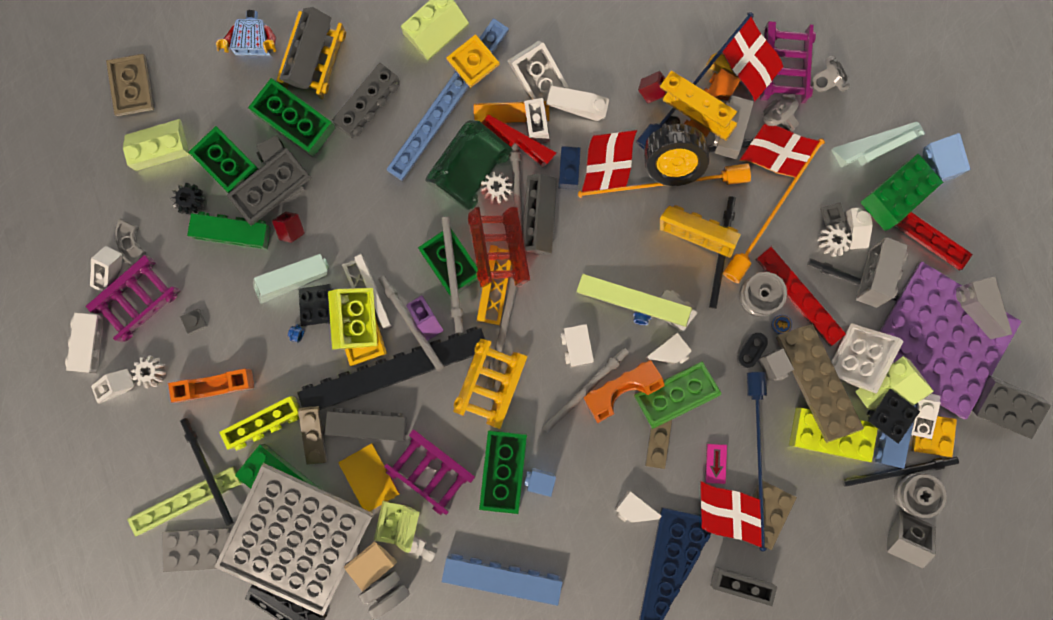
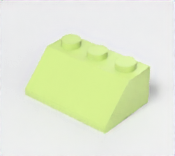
M430 0L402 24L401 29L403 35L429 60L468 26L469 22L453 0Z
M180 119L126 134L124 137L123 151L127 166L135 171L190 155Z
M904 356L891 365L877 394L862 388L855 391L868 409L873 410L877 408L889 389H892L913 406L934 392L913 363Z

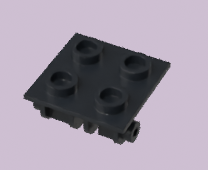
M331 284L299 288L301 326L330 324L328 292L333 290L331 289Z
M889 389L877 408L874 410L869 409L866 415L868 416L869 423L899 444L920 411L892 389Z

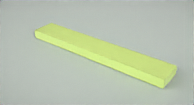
M582 274L576 291L579 294L687 327L692 312L691 307Z
M235 466L213 476L221 494L243 484L242 481L235 477V474L238 472ZM204 480L127 520L136 537L214 497L207 481Z

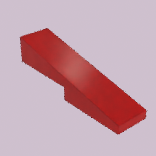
M489 114L482 121V124L509 148L515 143L542 168L556 155L555 151Z

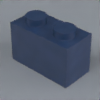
M561 147L558 189L577 190L581 147Z

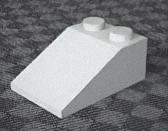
M537 41L508 60L513 72L531 100L543 98L546 101L550 86L569 89L544 42Z

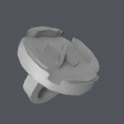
M831 55L826 58L827 69L814 76L812 84L815 90L823 92L837 86L841 92H844L850 88V84H846L848 80L846 72L838 60L834 61L836 59L835 56ZM819 77L827 79L828 83L825 87L818 85Z
M787 94L781 96L782 99L779 101L777 99L773 100L765 108L762 114L764 116L763 121L769 126L781 124L785 129L794 131L799 122L793 114L798 109L799 103L794 95Z

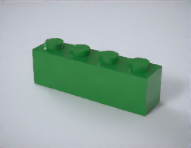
M198 211V214L191 213L187 236L192 239L268 250L271 227L266 224V221L259 220L251 226L243 217L228 219L229 216L217 214V217L210 216V213Z

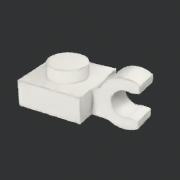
M415 535L411 552L407 553L400 549V552L415 560H418L419 556L431 562L436 553L424 548L427 543L426 541Z

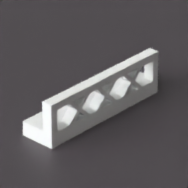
M361 254L355 256V260L342 265L352 289H355L359 281L365 283L366 288H373L374 307L377 312L375 316L379 318L382 325L379 327V330L392 327V324L365 258ZM357 264L360 271L358 277L351 275L348 267Z

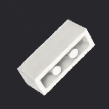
M74 313L70 323L72 331L68 339L69 352L65 359L66 371L97 373L104 316Z

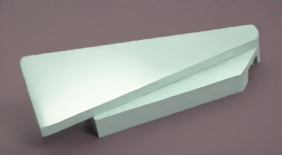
M914 122L834 147L832 152L841 168L856 160L863 166L925 135V132L919 122Z

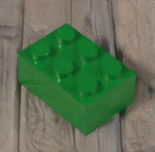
M217 126L188 152L227 193H230L259 170Z
M451 229L458 293L481 279L483 275ZM442 231L419 246L418 249L451 297Z

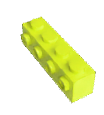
M289 396L220 431L219 433L227 450L236 449L238 451L247 446V442L251 440L256 442L264 438V433L268 431L274 433L282 429V424L286 422L291 424L298 421L300 405L295 396Z

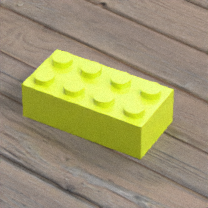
M795 408L789 446L872 462L878 429L868 421L860 420L864 428L863 430L826 443L811 410Z

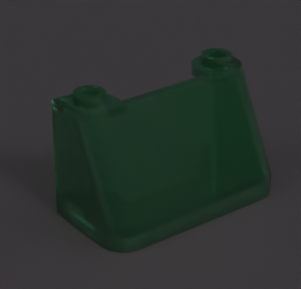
M469 120L458 131L428 173L425 181L464 209H473L478 203L476 192L481 187V182L486 180L485 176L491 173L496 164L508 161L511 156L510 152L513 149L480 121Z

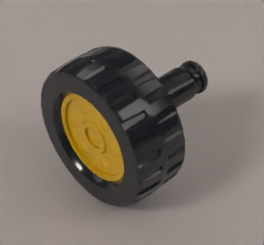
M670 116L665 122L666 126L653 132L645 143V168L648 175L654 181L668 186H681L696 181L706 172L709 165V148L706 137L701 131L695 127L680 124V118L677 116Z

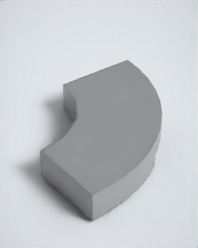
M119 219L115 229V242L117 243L119 253L122 254V258L132 266L146 252L140 248L137 242L136 234L138 227Z

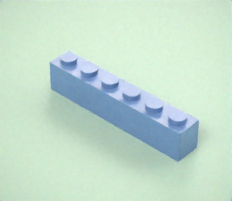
M459 554L447 556L441 581L443 583L556 606L559 604L563 583L557 574L548 573L545 576L540 575V571L528 569V572L520 571V567L509 565V568L501 567V563L490 561V564L482 563V560L478 558L466 560Z

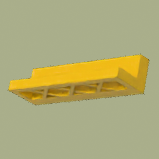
M490 245L477 322L500 326L513 256L512 250ZM498 253L509 255L508 261L502 266L497 261ZM501 270L505 278L504 281L497 285L493 276ZM498 289L501 293V299L493 303L490 293ZM493 307L498 312L497 321L486 319L487 311Z

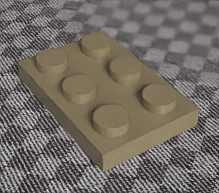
M139 54L106 60L114 115L118 117L154 110L146 56Z
M763 481L765 547L772 550L797 497ZM759 483L752 497L759 499Z

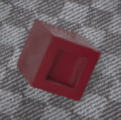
M661 71L644 77L640 81L638 91L647 103L663 98L667 94L665 90L660 88V85L665 80Z
M285 211L272 220L278 239L281 241L292 243L305 234L297 213Z

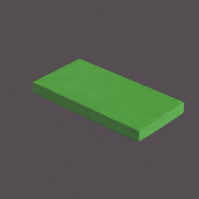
M702 361L663 380L665 386L649 395L639 392L634 397L651 428L654 429L720 396L721 391Z

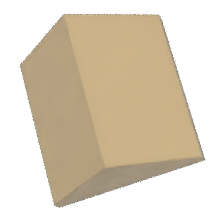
M373 542L346 564L344 569L363 592L390 570L397 561L378 543Z

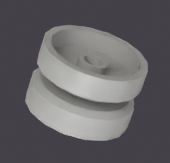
M760 272L747 279L741 286L739 293L740 303L751 315L758 317L767 316L780 310L785 304L787 298L786 285L776 274Z
M911 473L904 475L897 481L894 488V499L897 506L903 512L920 518H931L938 515L944 509L947 501L946 490L943 484L936 477L928 474Z
M396 571L382 576L358 595L363 604H369L376 600L368 610L373 620L387 613L410 595L405 585L392 590L400 581Z

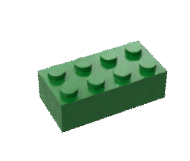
M270 78L248 107L255 116L311 157L315 156L335 130L334 124L272 78Z
M918 153L904 163L860 203L886 232L903 220L944 182Z
M488 430L479 510L519 514L527 434Z
M259 444L235 474V477L251 489L261 466L265 463L321 489L266 444Z

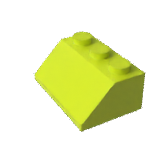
M373 288L335 289L329 291L332 350L377 346Z

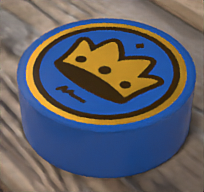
M786 315L776 316L772 321V329L777 334L786 333L792 328V321Z

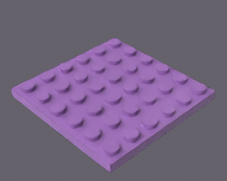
M921 261L915 268L900 294V298L896 301L879 332L903 340L893 363L903 356L909 359L934 392L931 394L940 396V405L960 418L968 419L983 392L988 376H992L1022 321L1006 312L1012 335L990 340L961 307L960 302H958L956 288L962 285Z

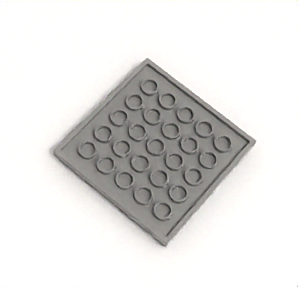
M263 463L216 562L215 568L324 616L346 571L344 566L351 561L373 517V513Z

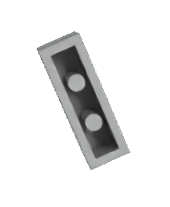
M731 96L730 101L725 102L726 105L737 111L732 119L737 123V127L727 141L716 135L713 146H716L715 154L737 159L754 101Z

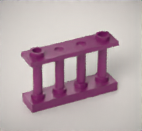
M768 21L764 28V38L777 52L778 56L803 59V69L782 68L777 75L802 77V87L775 85L772 80L760 95V100L768 101L774 93L801 95V103H806L812 97L813 86H810L812 47L816 39V32H813L814 25L810 24L805 33L778 31L776 29V22ZM777 38L804 40V51L777 49L775 47V40Z
M146 255L140 258L85 306L92 313H102L119 332L113 337L115 341L126 342L134 335L133 332L165 304L173 302L180 292L178 288L173 286L168 289L152 270V266L156 263ZM142 275H147L161 291L162 295L157 300L153 301L137 283ZM128 287L132 288L148 306L141 314L123 296V292ZM113 300H117L133 319L126 327L108 309V305Z
M413 429L409 434L412 438L410 445L393 467L389 464L384 466L387 469L386 473L393 479L398 477L433 504L432 509L439 515L443 513L447 515L449 511L445 508L461 485L467 481L471 483L475 476ZM422 445L427 449L425 452L426 456L407 479L399 473V470L416 448H420ZM437 457L442 461V467L426 488L421 490L414 483L432 459L435 460ZM453 469L458 473L457 479L438 503L429 495L445 474Z

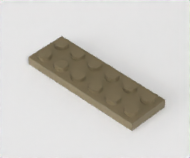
M813 324L778 335L776 339L781 349H784L794 368L792 371L825 442L828 443L863 430L862 423Z

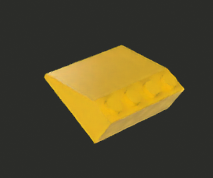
M669 205L661 215L660 230L726 257H732L741 235L737 229L730 226L724 228L719 226V222L709 219V221L704 220L702 215L695 212L691 214L684 212L685 209L678 205L673 207Z

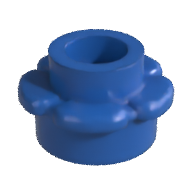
M640 312L633 313V322L638 325H648L649 320L652 319L651 316Z
M299 324L295 327L292 326L288 331L290 341L299 343L304 336L305 329L301 328Z

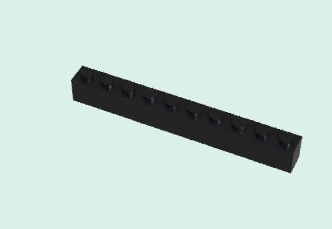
M477 326L467 329V333L459 335V333L448 336L449 340L441 342V339L432 341L430 346L444 367L474 357L476 344L480 339H485L481 328L477 329ZM418 346L412 348L411 353L405 354L401 352L393 355L394 359L387 361L384 358L375 361L376 365L360 366L356 368L357 372L350 374L349 371L338 374L339 378L334 380L329 377L321 380L319 385L313 386V384L303 386L301 387L302 391L297 392L302 408L319 406V410L434 371L436 368L423 348Z

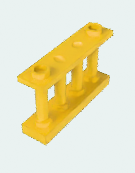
M301 11L298 12L276 80L286 89H288L289 84L280 80V76L302 14ZM339 22L336 30L330 28L326 34L327 36L334 37L331 47L324 46L320 52L328 55L325 65L318 63L315 70L322 72L320 81H312L309 88L316 89V94L320 99H323L324 94H327L330 85L328 82L341 42H344L346 38L344 26Z
M672 70L660 85V88L667 92L663 102L727 141L737 127V123L732 120L737 113L736 110Z
M480 339L475 346V354L460 394L454 401L453 412L464 416L467 410L486 417V424L501 429L528 356L513 352L511 356L489 348L491 341ZM486 355L507 363L506 372L502 374L484 367L483 363ZM479 374L501 381L499 390L494 392L476 385ZM472 392L493 399L492 409L489 411L470 404L469 400Z

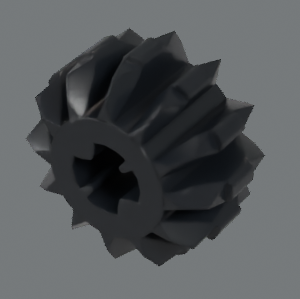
M185 183L184 187L178 185V191L172 190L176 195L171 197V201L175 202L172 206L178 209L179 213H186L189 216L192 211L198 213L197 207L204 208L200 203L205 201V198L201 196L203 191L198 189L197 185L193 184L191 186L189 183Z

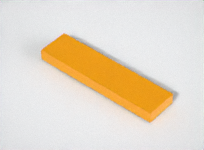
M544 101L547 121H550L549 105H546V101ZM524 102L474 104L475 124H482V121L488 114L503 123L527 122Z

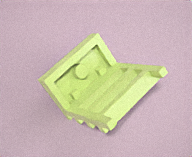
M382 501L374 540L395 544L404 552H411L419 511L409 507V505Z

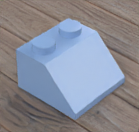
M960 133L932 142L923 148L925 161H927L928 165L942 181L955 179L971 170Z

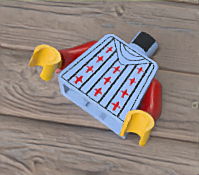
M247 10L246 19H237L235 25L231 27L226 36L216 41L217 51L224 48L225 53L229 52L230 47L235 55H270V49H273V52L277 51L275 47L276 36L263 20L257 19V11Z

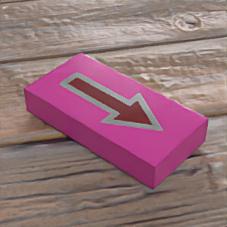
M707 444L705 483L726 484L727 445Z

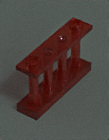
M480 207L474 208L468 214V224L471 228L478 269L477 279L480 281V287H485L492 282V279L513 278L515 286H522L530 281L518 208L510 207L499 216H481ZM482 223H503L506 234H484ZM506 241L509 252H487L486 242ZM489 260H510L512 270L490 271Z

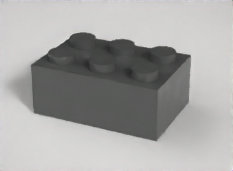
M989 375L983 392L972 411L980 418L1032 439L1051 405L1040 396Z

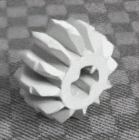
M492 172V178L486 175L487 181L481 182V185L484 186L481 189V193H486L484 199L490 198L491 204L494 203L495 199H497L498 204H501V198L507 201L508 197L506 195H512V191L509 189L513 185L512 183H507L510 180L508 176L502 179V172H500L498 177H496L495 172ZM494 185L500 187L498 192H495Z
M835 224L834 227L828 225L826 230L823 229L820 232L822 236L818 240L823 243L819 245V248H826L824 254L830 252L831 257L836 256V254L841 256L844 251L849 250L848 245L852 241L847 239V237L851 236V233L845 234L846 227L840 229L839 224Z
M147 356V358L140 357V363H134L137 368L131 370L132 373H136L132 379L138 380L137 385H144V388L157 387V381H164L161 375L167 374L161 370L165 365L159 364L160 359H154L153 356ZM147 369H151V370H149V371L151 372L150 375H147V374H149V373L146 372Z

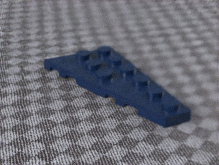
M661 507V518L658 521L639 620H664L672 602L677 597L681 586L701 555L703 547L711 537L710 532L702 529L700 515Z

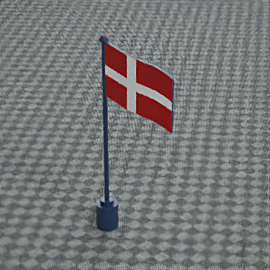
M752 12L747 13L748 16L693 82L694 85L700 81L718 57L723 54L731 70L745 85L755 102L784 67L777 52L760 33L752 19L754 17ZM675 108L670 110L660 124L655 123L653 125L650 123L636 140V143L643 150L650 135L662 128L676 110Z
M766 372L747 373V396H751V400L756 401L759 499L741 492L716 488L700 481L701 527L715 535L746 541L758 546L760 551L764 552L767 548L765 547L759 400H763V396H767Z

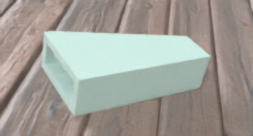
M321 254L255 277L253 287L260 304L325 277L329 265L325 258L322 259Z

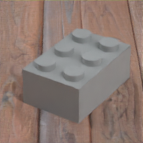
M885 237L869 250L855 300L878 308L892 298H895L898 292L897 282L903 274V270H901L902 264L908 256V253H906L908 245Z

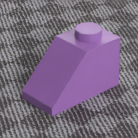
M422 295L406 305L427 341L444 331Z

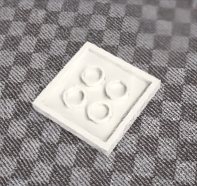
M851 323L831 362L840 381L877 394L903 340Z

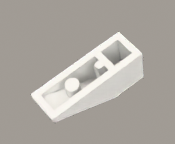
M550 86L546 105L594 121H599L606 116L609 103L608 98L593 93Z

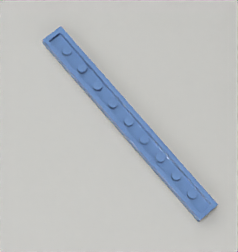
M493 18L479 39L493 54L509 32V28ZM457 72L453 74L386 169L387 172L402 182L468 90L469 86Z

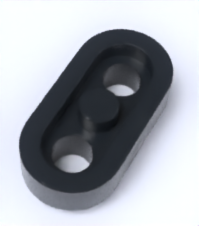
M754 333L749 336L737 355V362L741 367L750 368L758 362L768 345V339L764 334ZM755 339L759 340V346L754 345ZM745 355L749 356L748 362H745L743 359Z

